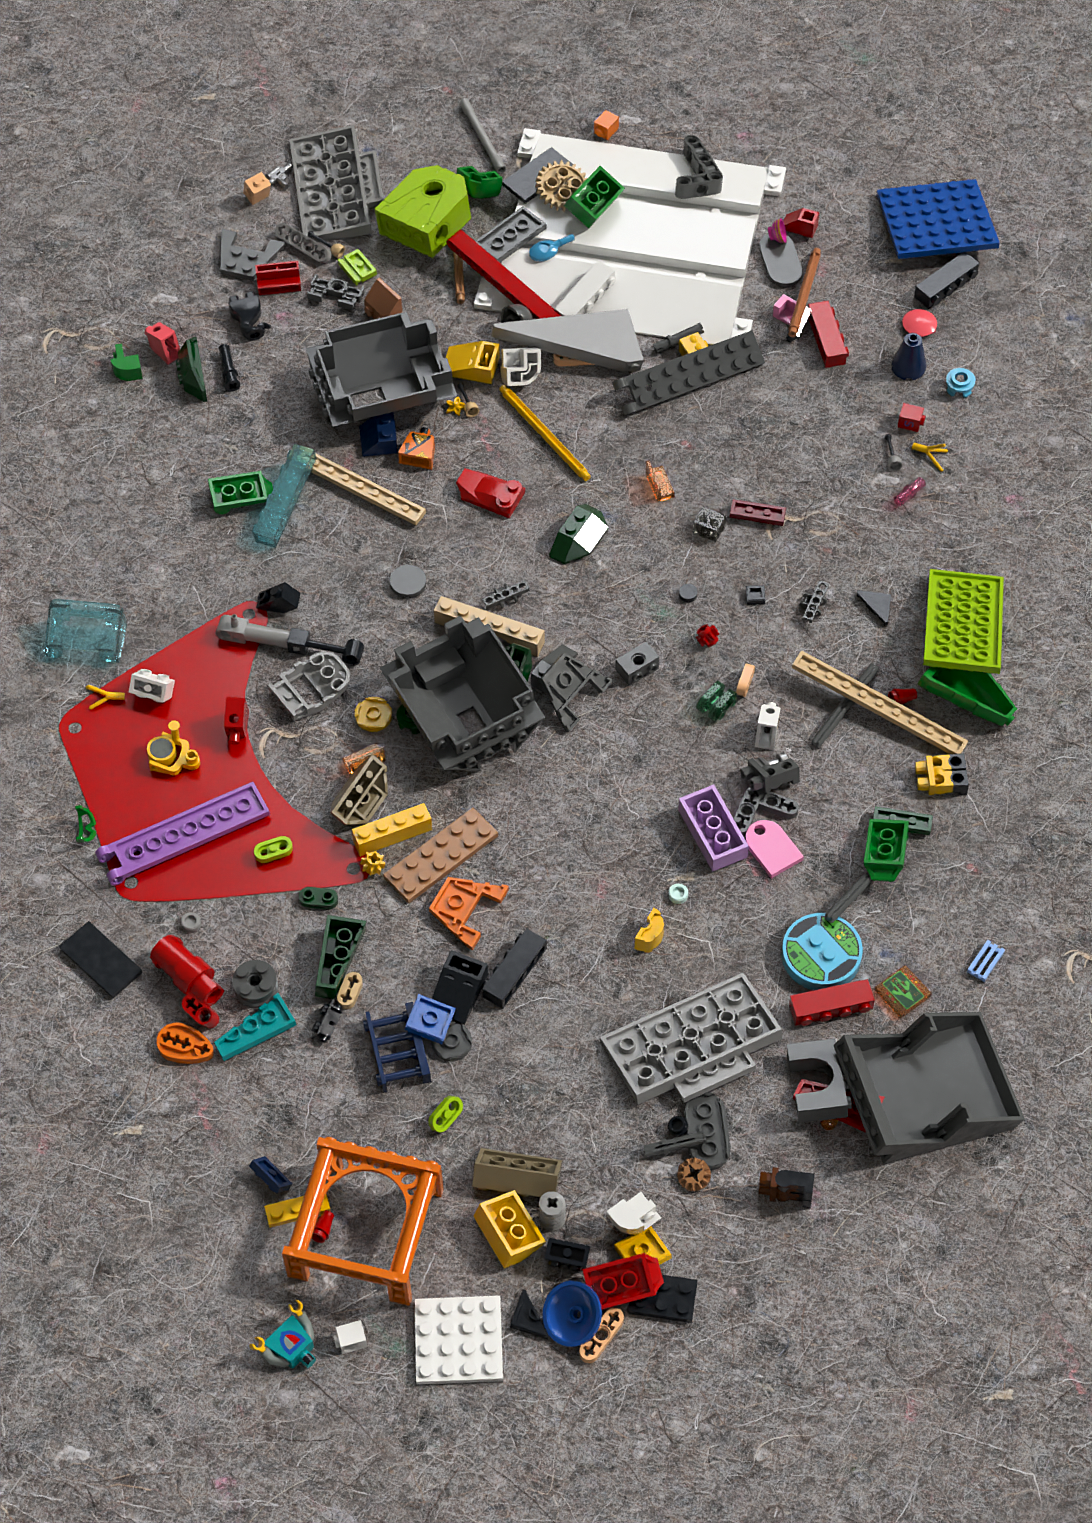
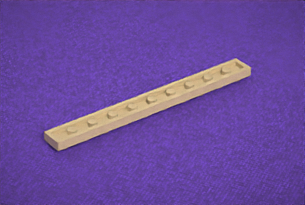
M802 650L792 664V668L949 754L962 753L968 743V740Z

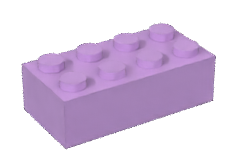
M715 785L679 798L678 811L712 872L748 857L749 845Z

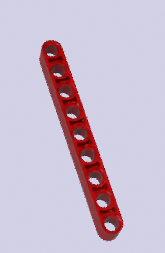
M458 230L446 241L448 247L512 303L527 307L533 315V319L562 316L464 231Z

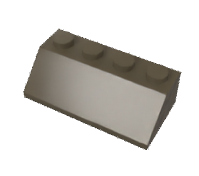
M481 1148L475 1161L472 1187H477L482 1191L489 1189L497 1190L502 1194L515 1190L522 1197L537 1196L540 1198L547 1192H557L562 1160Z

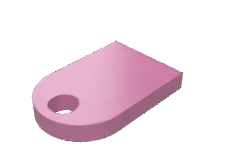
M757 821L746 832L745 840L749 845V851L771 879L804 859V856L783 829L773 821ZM756 829H763L765 833L758 835L754 831Z

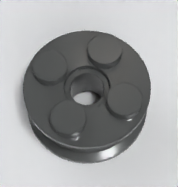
M250 960L241 964L234 972L232 978L237 999L248 1007H260L264 1003L267 1004L273 1000V996L278 992L279 985L275 970L270 964L262 960ZM260 982L258 985L252 986V983Z

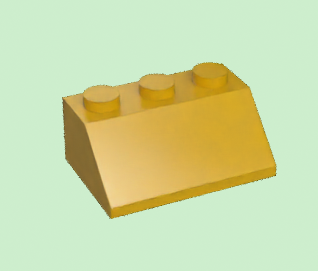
M515 1190L480 1203L473 1216L503 1268L522 1262L546 1243Z

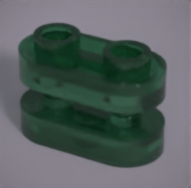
M716 681L699 699L696 709L702 713L709 710V718L713 721L721 720L725 716L726 710L736 704L738 700L737 693L732 689H728L725 692V685L720 681Z

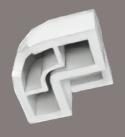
M532 347L501 349L502 366H500L504 385H527L537 378L541 371V349Z
M642 1192L627 1202L622 1199L607 1211V1217L613 1225L621 1232L631 1235L645 1231L661 1219L660 1215L656 1212V1205L652 1200L648 1201Z

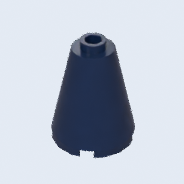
M909 333L904 337L892 359L893 373L903 380H906V378L916 380L922 377L926 371L927 364L922 338L916 333Z

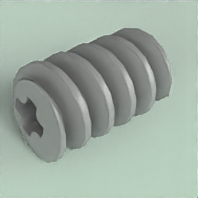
M554 1191L543 1194L539 1200V1218L542 1227L546 1230L557 1231L563 1227L566 1220L565 1199Z

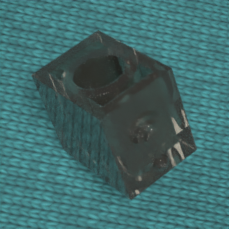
M703 506L695 517L693 533L716 542L725 529L726 515Z

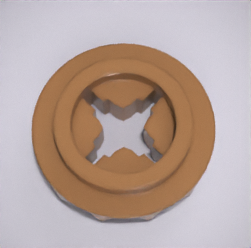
M694 1157L686 1159L680 1164L677 1176L683 1188L689 1191H699L708 1185L711 1171L704 1160ZM690 1167L695 1171H700L697 1174L698 1182L693 1177H688L691 1174Z

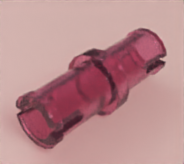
M918 477L910 485H906L903 491L894 497V502L898 506H902L907 500L914 498L916 493L926 486L925 480Z

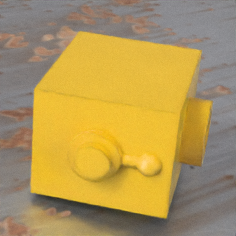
M698 332L679 339V352L682 356L708 347L707 342L701 338Z

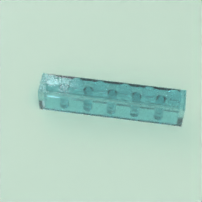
M294 444L292 450L288 451L286 463L281 466L280 476L274 481L273 491L267 496L266 506L261 510L259 521L253 527L252 534L257 543L274 548L277 547L317 459L314 449Z

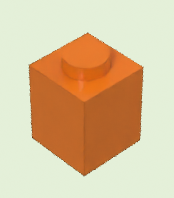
M607 110L594 121V134L607 141L619 129V116Z

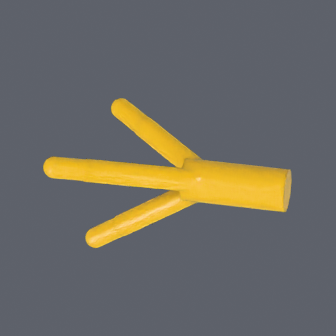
M913 443L912 450L926 453L940 472L943 471V468L930 452L947 453V449H940L945 447V444L928 447Z
M92 685L86 686V689L106 696L89 706V709H93L109 699L125 700V693L106 692Z

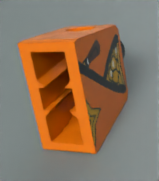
M420 428L419 433L409 432L398 452L400 464L432 470L435 439L433 435H430L428 428Z

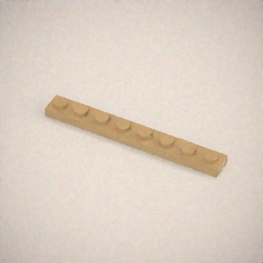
M305 449L296 460V465L414 525H417L426 514L425 508L308 449Z

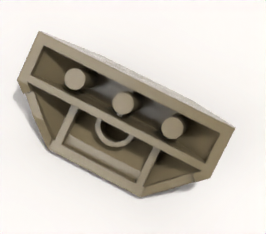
M371 754L352 773L332 801L330 813L344 825L367 824L388 795L387 766Z

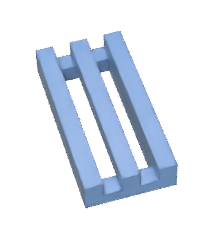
M987 940L968 968L967 973L985 982L1004 954L1005 949H1000L998 945H993L991 941ZM989 948V953L987 954V956L975 972L974 968L977 966V964ZM994 952H996V957L982 976L980 974Z

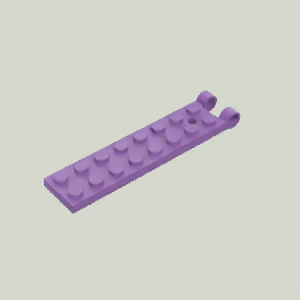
M251 782L111 844L101 846L95 851V854L101 863L108 862L116 855L121 867L112 869L107 873L110 884L114 886L121 884L127 877L269 816L270 812L254 782ZM139 851L141 854L135 856L134 852Z

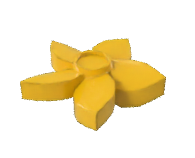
M459 396L454 399V402L446 400L447 405L450 406L447 409V413L454 411L456 415L460 416V410L464 409L465 403L460 402Z

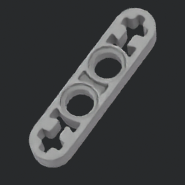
M280 223L276 226V235L285 242L321 263L330 261L331 251L288 224ZM282 229H285V231L289 232V236L284 234L282 232ZM299 234L300 241L295 244L293 239L295 235ZM312 242L313 249L311 251H307V244ZM317 251L323 252L325 257H322Z

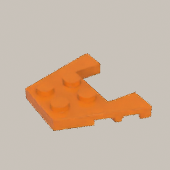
M448 877L430 905L429 912L473 951L481 937V933L465 926V923L482 896L501 904L509 891V886L503 884L501 886L490 885L489 882H485V884L475 883L473 880Z

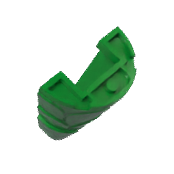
M930 667L917 683L926 691L1003 727L1004 724L1008 726L1015 718L1013 714L1017 708L990 673Z

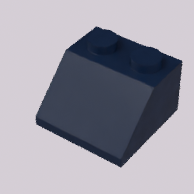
M394 412L371 417L359 426L362 457L398 453Z

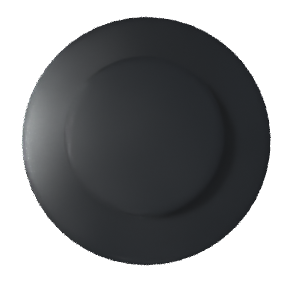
M682 1116L672 1117L668 1123L669 1132L677 1137L684 1135L689 1127L687 1120Z

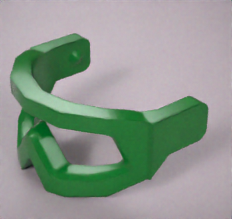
M82 805L75 806L79 822V836L76 837V841L78 843L89 842L96 835V831L92 829L96 825L95 818L88 808H84ZM85 814L90 819V823L85 827L90 832L87 838L83 837L82 816Z

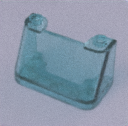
M62 599L51 600L46 628L45 656L57 658L63 654V650L99 653L100 658L106 663H119L127 629L123 608L119 605Z

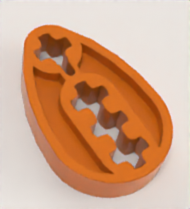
M184 1023L168 1024L158 1033L156 1042L159 1053L168 1061L197 1064L209 1061L214 1056L213 1046L201 1032ZM170 1036L171 1040L164 1042L163 1038ZM180 1040V1043L173 1045L172 1041ZM189 1042L190 1046L182 1047V1044ZM207 1048L208 1052H205L204 1055L201 1054L200 1050Z

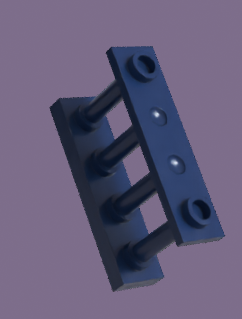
M413 1002L405 1003L406 1011H403V1014L372 1021L370 1012H365L366 1020H363L365 1032L370 1034L379 1074H375L378 1086H382L383 1093L387 1092L386 1082L418 1076L422 1077L423 1084L431 1082V1074L421 1036L409 1031L375 1038L373 1028L400 1022L407 1023L414 1006ZM408 1039L414 1043V1047H411V1050L384 1056L379 1055L378 1046ZM412 1057L418 1060L419 1065H415V1068L384 1074L382 1064Z

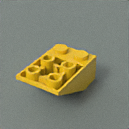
M478 341L449 346L445 358H447L452 370V377L492 384L500 359V345L498 343Z

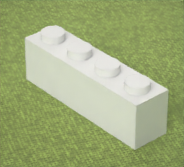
M598 260L558 304L555 310L562 316L589 312L597 299H601L605 290L615 283V270L601 260Z

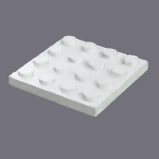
M500 1296L415 1299L417 1385L503 1381Z

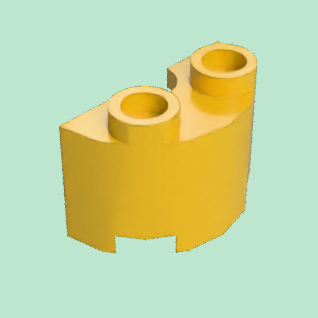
M654 907L647 917L648 926L646 928L641 927L635 937V950L649 953L662 942L664 921L660 911Z

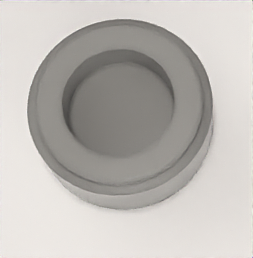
M194 912L184 914L181 918L183 930L188 933L198 931L201 927L199 915Z

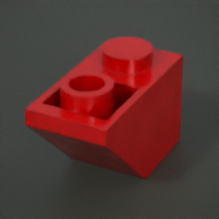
M801 208L786 214L783 220L786 231L813 238L818 227L819 212Z

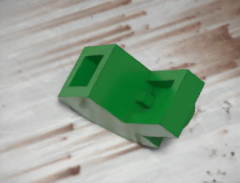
M122 343L115 344L116 352H113L114 359H110L114 375L124 381L143 379L138 354L124 357Z

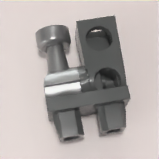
M784 752L777 754L775 759L768 761L762 757H758L756 760L753 758L749 759L748 766L740 769L741 778L744 781L749 780V785L753 791L762 789L767 793L790 781L792 784L800 782L799 766L791 758L788 759Z

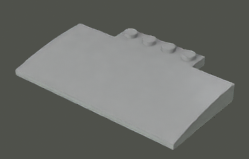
M354 125L289 139L303 234L308 236L307 233L313 231L314 235L323 240L371 234L372 227L369 208L378 206L384 200L376 150L360 153Z
M741 973L600 1037V1040L638 1105L674 1088L683 1103L756 1070V1064L749 1054L781 1040L782 1028L745 974Z

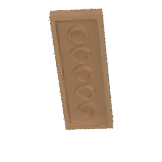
M472 807L384 873V879L409 904L497 838L498 832Z

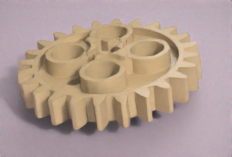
M562 160L560 164L554 161L553 165L548 163L547 167L543 166L535 181L536 193L541 194L539 199H545V205L550 203V208L556 206V211L562 208L563 212H565L564 204L587 180L585 178L586 173H580L582 168L575 169L576 164L570 166L568 161L565 165Z

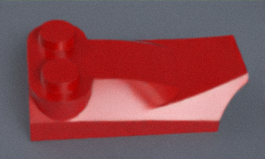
M464 468L456 481L461 500L506 518L511 517L525 494V488L517 480L505 481Z
M646 1253L582 1269L586 1285L591 1287L597 1294L602 1309L654 1296L664 1283L658 1258L651 1257Z

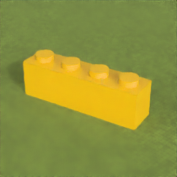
M422 803L352 829L353 843L359 856H363L366 852L371 853L431 831L432 818L425 804Z

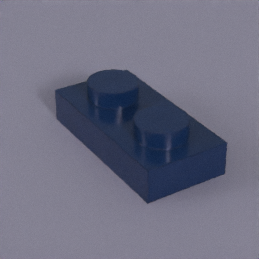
M265 1156L254 1159L250 1163L249 1167L254 1171L255 1175L261 1178L268 1185L269 1189L276 1194L287 1191L292 1186V1183Z

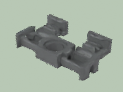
M315 274L310 283L311 290L307 292V299L322 302L324 299L323 295L327 293V295L342 298V300L338 299V307L353 310L356 302H361L365 290L364 286L358 289L350 287L347 281L335 278L327 281L318 278V274ZM336 286L342 287V289L338 291L334 290L333 288Z

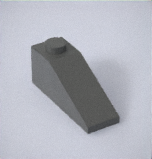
M563 644L543 658L531 672V686L545 693L539 681L543 674L562 653H566L573 658H576L578 653Z

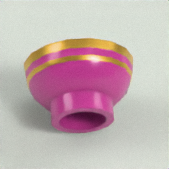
M782 219L774 221L772 226L768 227L770 240H775L778 243H786L787 241L786 229Z

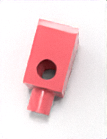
M160 322L145 329V335H147L151 349L169 365L179 358L178 352L180 347L174 330Z

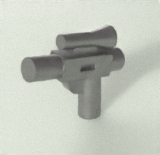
M287 163L283 168L277 166L271 172L265 174V177L269 180L271 186L278 183L284 190H287L289 185L285 182L286 175L293 166L291 163Z

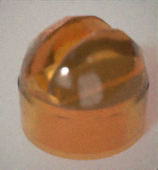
M837 1118L821 1120V1125L825 1130L834 1129L838 1123Z

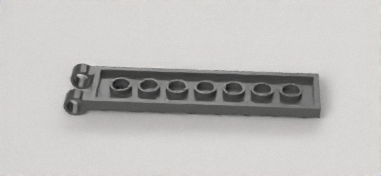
M751 330L613 381L612 385L615 391L627 386L629 387L634 402L621 407L624 416L757 367L764 364L765 361L754 332ZM647 384L651 386L650 391L646 390Z

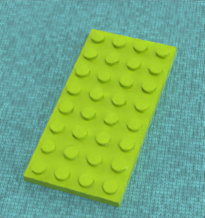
M930 569L924 666L1000 674L1004 577Z

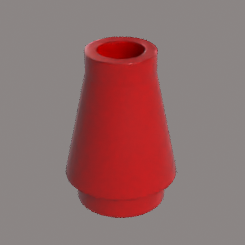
M915 688L892 689V691L888 692V697L903 705L917 699V691Z
M324 1210L317 1219L311 1238L315 1242L324 1243L329 1238L334 1219L332 1212Z

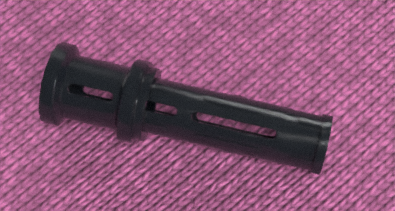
M221 344L218 349L224 369L222 377L226 382L225 389L230 392L237 391L241 384L237 379L238 372L233 366L230 346Z

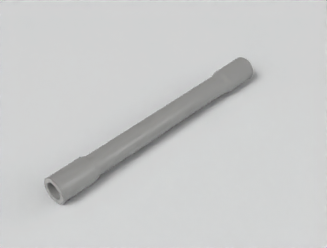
M467 98L462 99L459 104L482 142L498 174L505 172L506 167L490 142Z

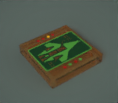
M906 965L886 978L874 989L900 1018H903L932 995L930 990Z

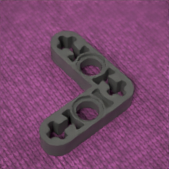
M749 787L745 791L734 821L738 827L741 820L744 821L743 828L740 829L744 837L752 825L758 809L787 819H793L798 815L799 805L793 799L773 792L765 793L762 789L753 791ZM753 794H756V797H754L753 803H750V797ZM769 799H773L777 804L769 806L766 802ZM789 807H793L791 811H787ZM748 808L752 811V814L744 815L741 811Z

